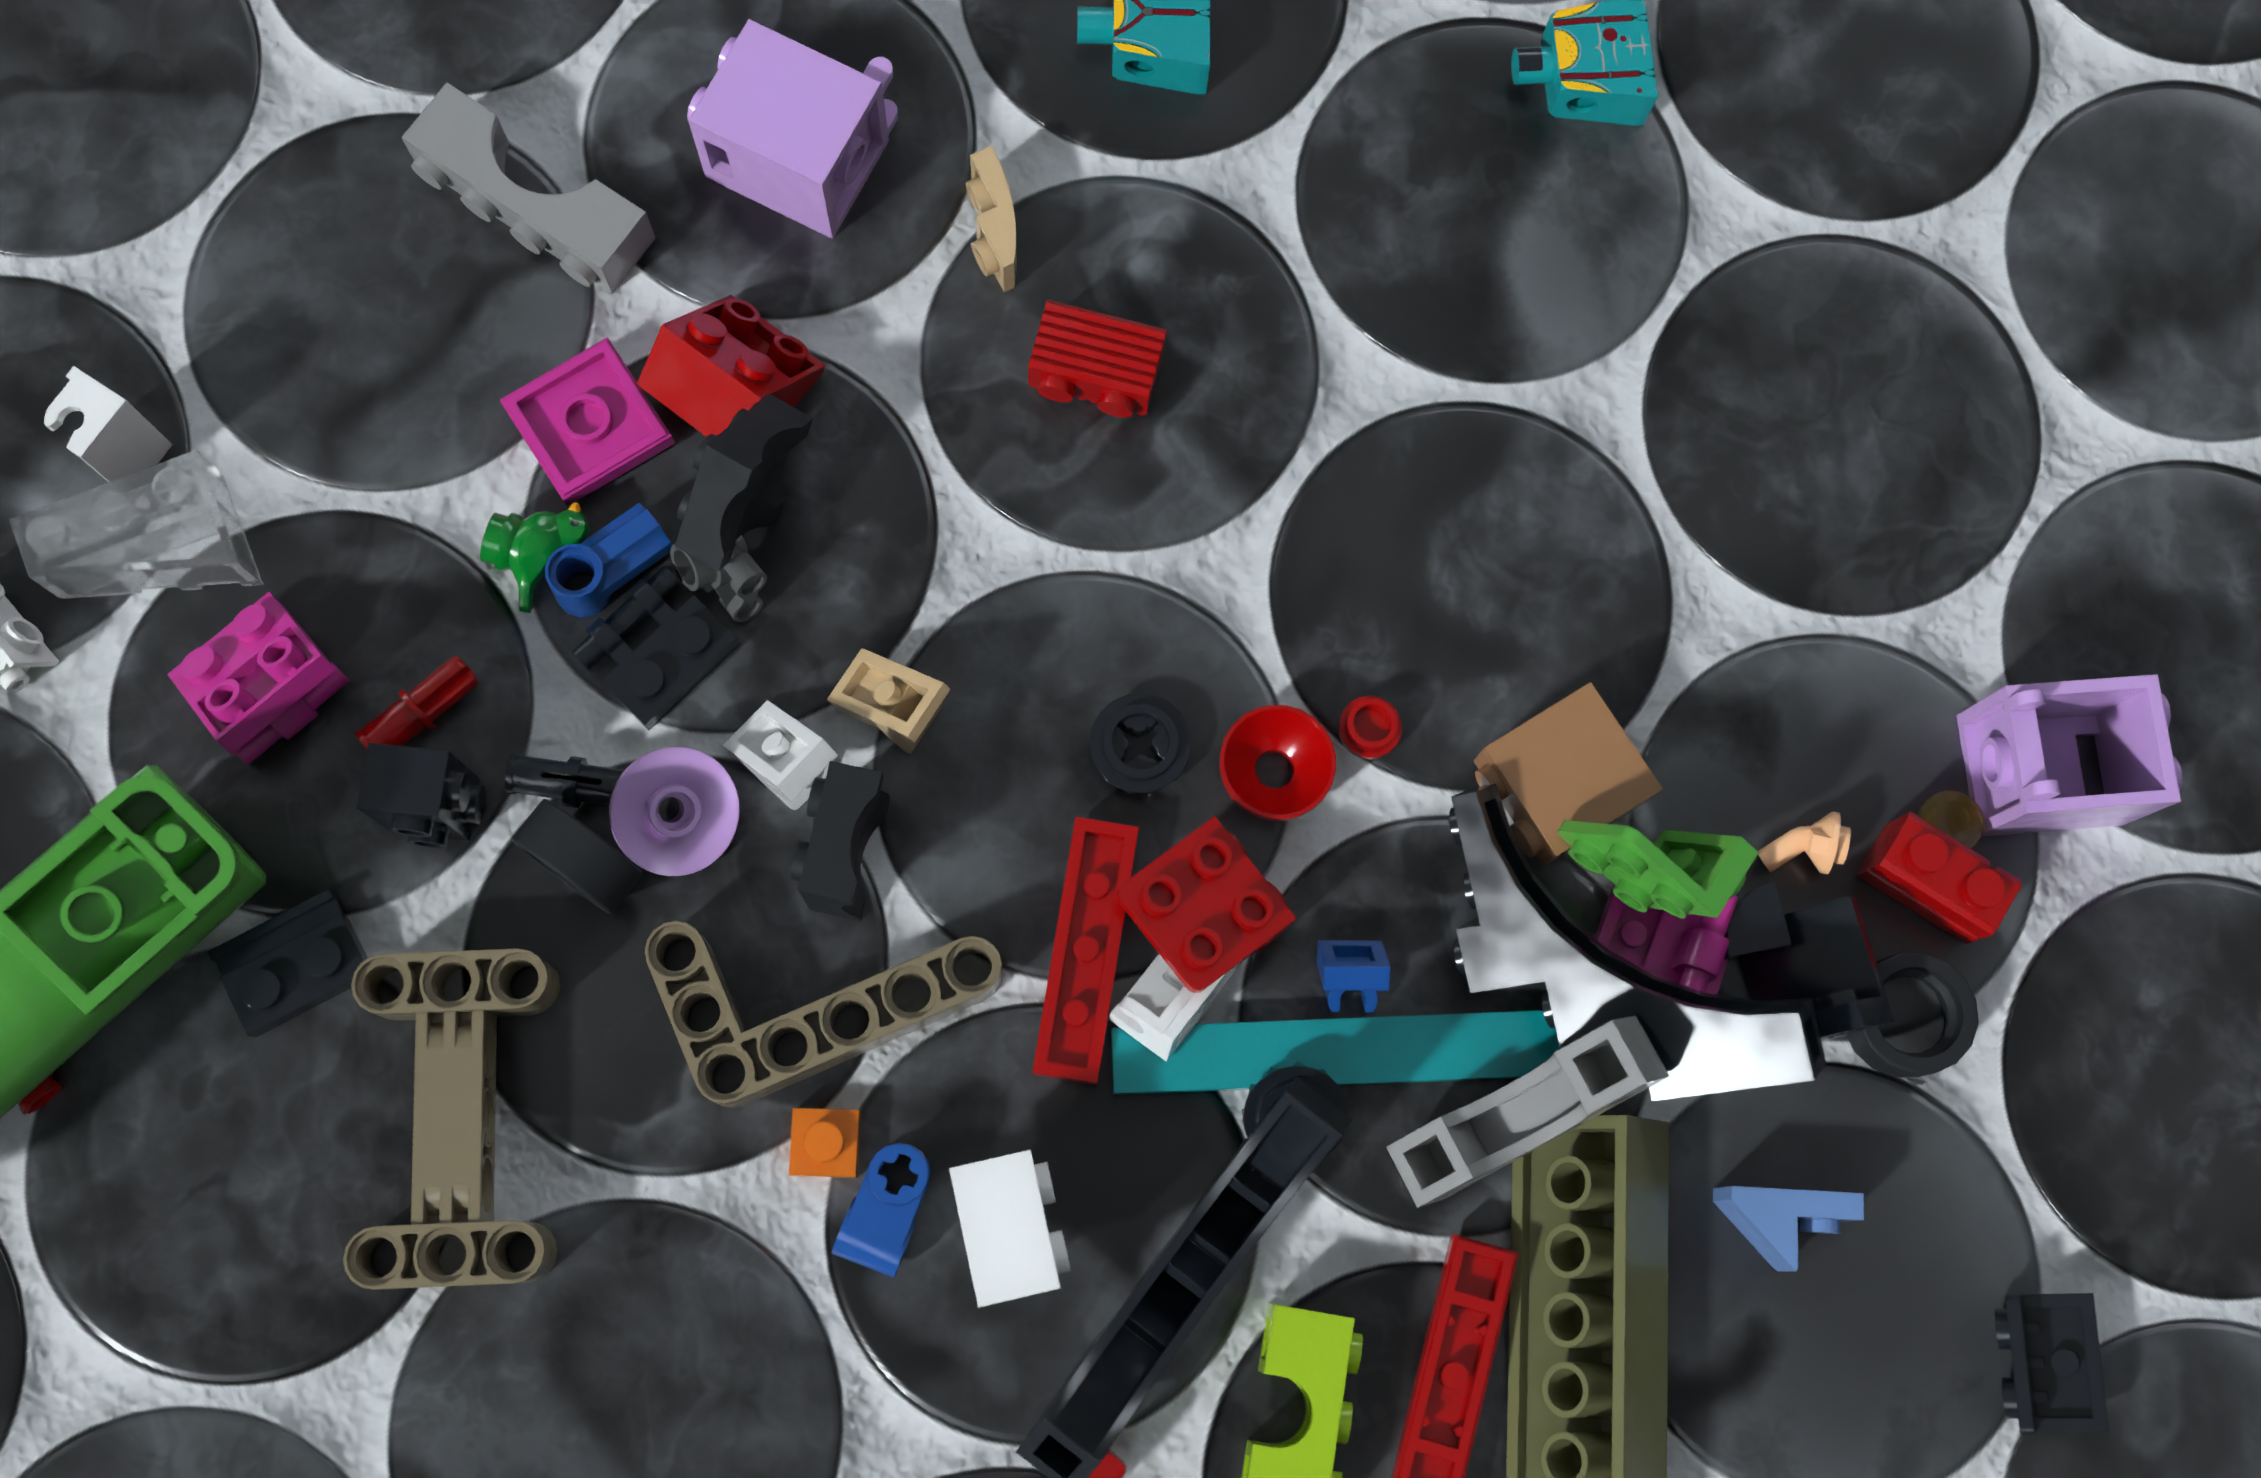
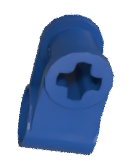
M897 1143L885 1146L875 1154L869 1164L857 1197L853 1198L832 1250L833 1255L895 1278L917 1222L915 1217L929 1184L931 1174L929 1161L921 1150L913 1145ZM901 1154L911 1158L909 1170L918 1174V1179L915 1186L905 1184L897 1193L888 1189L890 1177L881 1172L885 1162L896 1163L900 1159Z

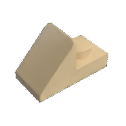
M861 648L827 698V701L841 713L881 730L904 752L911 754L942 709L951 689L944 682Z

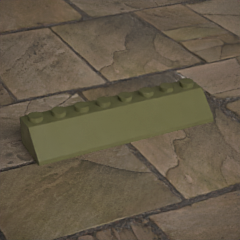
M1598 1115L1512 1162L1511 1250L1519 1252L1510 1288L1506 1478H1667L1669 1122L1629 1115Z

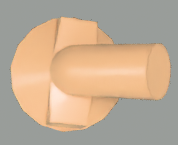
M1830 812L1811 826H1800L1783 834L1758 850V856L1771 873L1805 851L1819 873L1829 874L1833 863L1843 865L1846 860L1850 845L1851 829L1850 827L1841 826L1840 813Z

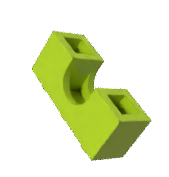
M1268 1303L1258 1371L1263 1374L1285 1377L1293 1381L1303 1395L1305 1417L1299 1430L1285 1441L1266 1443L1247 1439L1241 1478H1343L1342 1472L1333 1471L1336 1444H1347L1352 1424L1353 1404L1352 1402L1343 1401L1347 1373L1354 1375L1358 1373L1362 1355L1363 1335L1353 1332L1355 1318Z

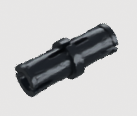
M512 753L506 768L505 791L508 794L519 793L562 799V804L566 807L579 808L582 802L610 806L613 789L625 770L588 765L587 759L571 756L568 762Z

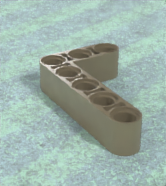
M679 921L663 923L653 930L647 939L645 947L647 965L696 1086L702 1095L720 1106L730 1108L744 1106L985 1001L995 994L1001 985L1003 975L1000 954L992 943L981 937H964L746 1031L712 947L696 928L688 923ZM676 940H692L695 944L696 952L691 964L683 970H668L665 966L664 956L669 945ZM965 955H982L992 965L991 974L980 985H964L955 977V966ZM914 979L927 984L931 990L930 1000L920 1011L904 1012L895 1005V993L904 982ZM706 998L717 1000L720 1006V1016L715 1026L708 1031H693L688 1021L689 1011L692 1006L699 1000ZM849 1006H860L868 1011L870 1019L864 1034L850 1040L839 1037L835 1033L834 1028L835 1018L838 1013ZM789 1032L801 1033L806 1037L808 1045L806 1055L802 1061L788 1067L779 1065L773 1053L775 1043L779 1037ZM725 1059H740L745 1068L743 1083L734 1092L718 1093L712 1080L715 1068Z

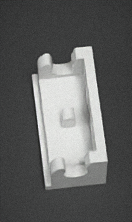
M73 366L66 375L70 381L48 407L44 417V424L51 431H55L63 425L64 418L69 413L74 411L83 412L84 422L79 429L73 432L66 448L94 469L114 489L130 499L173 444L127 400Z
M1158 954L1123 1000L1112 1010L1109 1020L1167 1062L1237 972L1243 961L1204 991L1193 993L1185 988L1164 959Z

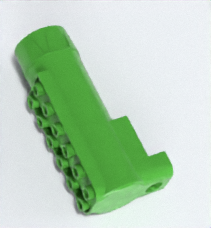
M146 765L131 779L117 786L89 810L91 813L0 889V1119L266 884V873L158 765Z

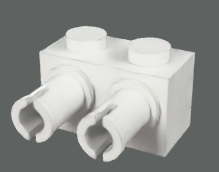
M1031 1150L949 1168L978 1307L1059 1289L1058 1274L1069 1272L1071 1269L1062 1230L1049 1233L1043 1205L1056 1203L1047 1162L1034 1165Z

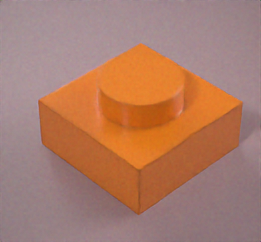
M793 1108L789 1175L858 1178L861 1111Z

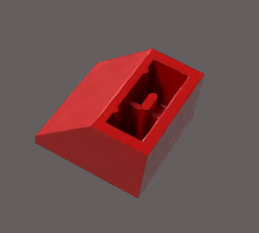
M729 295L662 324L637 381V385L707 437L709 434L717 436L729 426L738 411L743 408L749 411L769 394L795 407L821 377L826 365L811 355L805 344L800 340L783 334L760 317L759 311L753 305Z

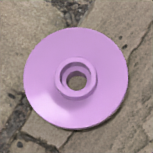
M663 747L640 756L621 774L613 789L610 800V826L619 848L639 867L664 876L688 875L712 864L724 853L731 843L739 820V798L730 775L715 759L703 752L687 747ZM675 797L679 803L678 814L671 820H663L659 814L660 804L666 798Z

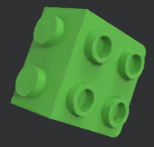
M1564 820L1557 831L1558 835L1571 846L1568 851L1571 858L1589 871L1603 874L1615 884L1613 893L1621 902L1639 912L1645 913L1649 908L1658 909L1679 918H1685L1687 914L1718 918L1729 899L1735 896L1743 887L1746 880V872L1759 854L1741 836L1663 829L1653 844L1641 832L1630 826Z

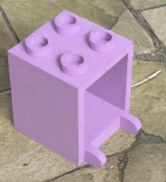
M748 19L737 38L730 37L726 41L719 55L717 73L708 88L701 87L697 90L688 108L687 119L705 177L833 239L887 146L889 133L898 119V109L895 102L883 97L893 78L892 64L885 57H876L869 62L865 71L861 73Z
M2158 674L2006 685L1956 715L1976 837L2123 826L2181 802L2179 791L2182 786V770L2178 760L2172 754L2168 733L2171 710L2166 696L2161 693ZM2094 736L2104 794L2086 795L2076 737Z

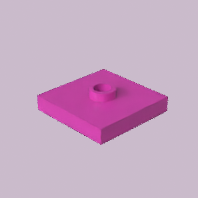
M608 337L500 399L501 404L567 507L675 444L672 435L642 389L637 385V381Z

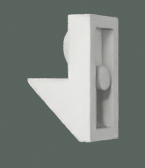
M768 700L723 744L742 765L793 810L799 809L809 799L815 777L825 779L829 762L838 756L823 738Z

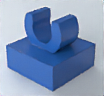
M1318 940L1317 967L1331 1012L1340 1011V997L1346 990L1362 991L1361 997L1365 1012H1373L1378 1002L1376 991H1389L1390 964L1382 941Z

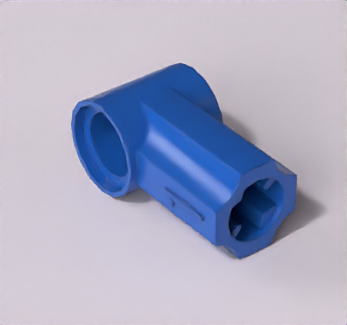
M638 503L581 544H566L556 549L549 556L546 563L545 578L562 610L578 618L591 617L600 613L608 605L612 593L669 554L672 543L648 509H645ZM584 571L594 574L592 582L581 590L571 591L564 588L566 580L572 574Z

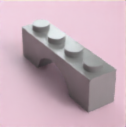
M447 82L401 137L414 160L411 168L420 178L438 190L447 185L461 194L460 200L481 219L491 222L496 217L511 227L509 230L511 235L533 253L540 254L545 249L561 260L559 265L570 277L586 287H590L595 282L613 294L656 239L647 213L596 179L579 189L562 194L536 193L512 182L505 175V159L509 141L497 115Z
M1636 1016L1611 1020L1554 1052L1553 1056L1546 1062L1510 1084L1462 1108L1440 1116L1386 1148L1417 1208L1448 1198L1670 1076Z

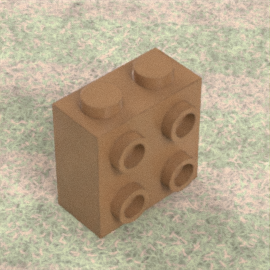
M1591 682L1492 742L1473 760L1478 768L1475 771V777L1479 786L1496 783L1503 807L1514 822L1510 828L1521 850L1530 858L1536 855L1543 867L1568 852L1571 848L1557 833L1564 820L1613 824L1663 790Z

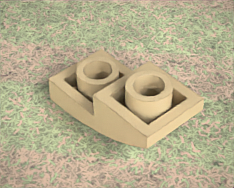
M991 145L970 155L971 180L967 181L965 185L969 198L979 214L976 216L977 240L971 243V248L983 274L986 277L995 274L1003 291L1006 292L1015 288L1016 221L1009 185L1001 163Z

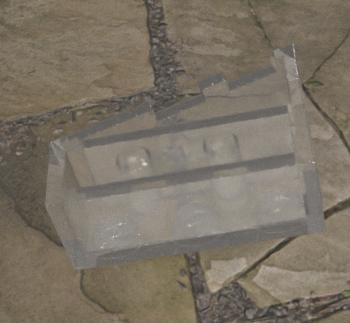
M198 450L188 452L9 519L29 578L60 599L140 594L142 589L178 587L185 591L203 589V585L240 583L243 587L263 585L225 478Z

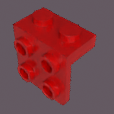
M1216 816L1212 817L1125 881L1117 892V899L1120 905L1185 988L1193 993L1204 991L1253 952L1263 950L1297 919L1288 908L1287 902L1280 891L1263 877L1248 858L1241 842L1224 828Z

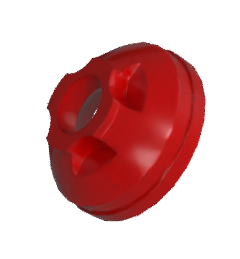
M1268 705L1258 707L1244 714L1232 725L1222 744L1219 770L1227 793L1240 809L1253 817L1266 821H1287L1299 818L1312 811L1323 801L1335 777L1336 753L1326 729L1313 716L1301 709L1288 705ZM1276 753L1285 757L1293 770L1290 782L1280 788H1271L1262 784L1255 772L1256 762L1262 756Z

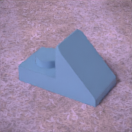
M1742 1186L1713 1188V1202L1778 1272H1796L1798 1270V1219H1800V1232L1841 1234V1222L1864 1220V1193Z

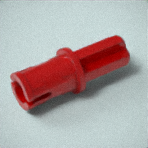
M458 656L451 657L409 692L404 688L399 690L400 698L354 734L366 749L368 748V743L403 746L428 727L431 731L434 730L437 726L433 721L477 686V676Z

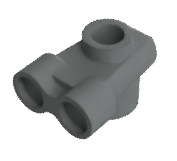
M742 535L736 539L729 563L720 571L675 547V544L671 546L670 554L673 567L681 582L689 590L696 591L711 584L720 597L719 602L737 623L751 619L760 611L763 600L759 597L758 592L765 585L767 575L748 553V548Z

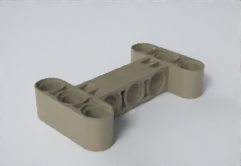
M523 949L386 953L369 957L360 963L354 972L351 987L353 997L359 1006L386 1019L397 1021L416 1020L411 1225L374 1226L361 1230L351 1238L345 1248L343 1262L345 1272L351 1281L358 1286L368 1289H402L530 1283L538 1281L547 1275L556 1263L557 1243L549 1229L533 1222L516 1220L494 1221L497 1017L531 1016L543 1013L554 1004L558 998L561 986L559 974L553 965L531 951ZM524 967H535L539 977L536 989L526 998L515 999L510 989L512 977ZM467 969L471 976L469 991L461 999L449 1002L444 992L446 980L456 970ZM399 971L403 976L404 982L401 994L391 1003L382 1004L378 996L380 982L388 974ZM520 1233H525L534 1242L535 1256L529 1267L518 1272L507 1261L506 1251L513 1237ZM452 1236H456L465 1245L466 1258L464 1264L457 1272L449 1274L440 1265L438 1255L444 1241ZM387 1239L392 1242L396 1249L397 1260L392 1271L386 1276L381 1277L372 1268L371 1255L375 1246L382 1240Z

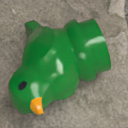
M577 502L572 503L570 508L563 512L540 511L533 513L526 519L513 512L509 516L495 512L491 516L483 536L480 559L481 561L494 564L496 570H511L519 588V611L531 613L535 590L541 579L545 576V566L549 556L556 549L566 544H581L588 539L590 525L586 517L581 513L580 505Z

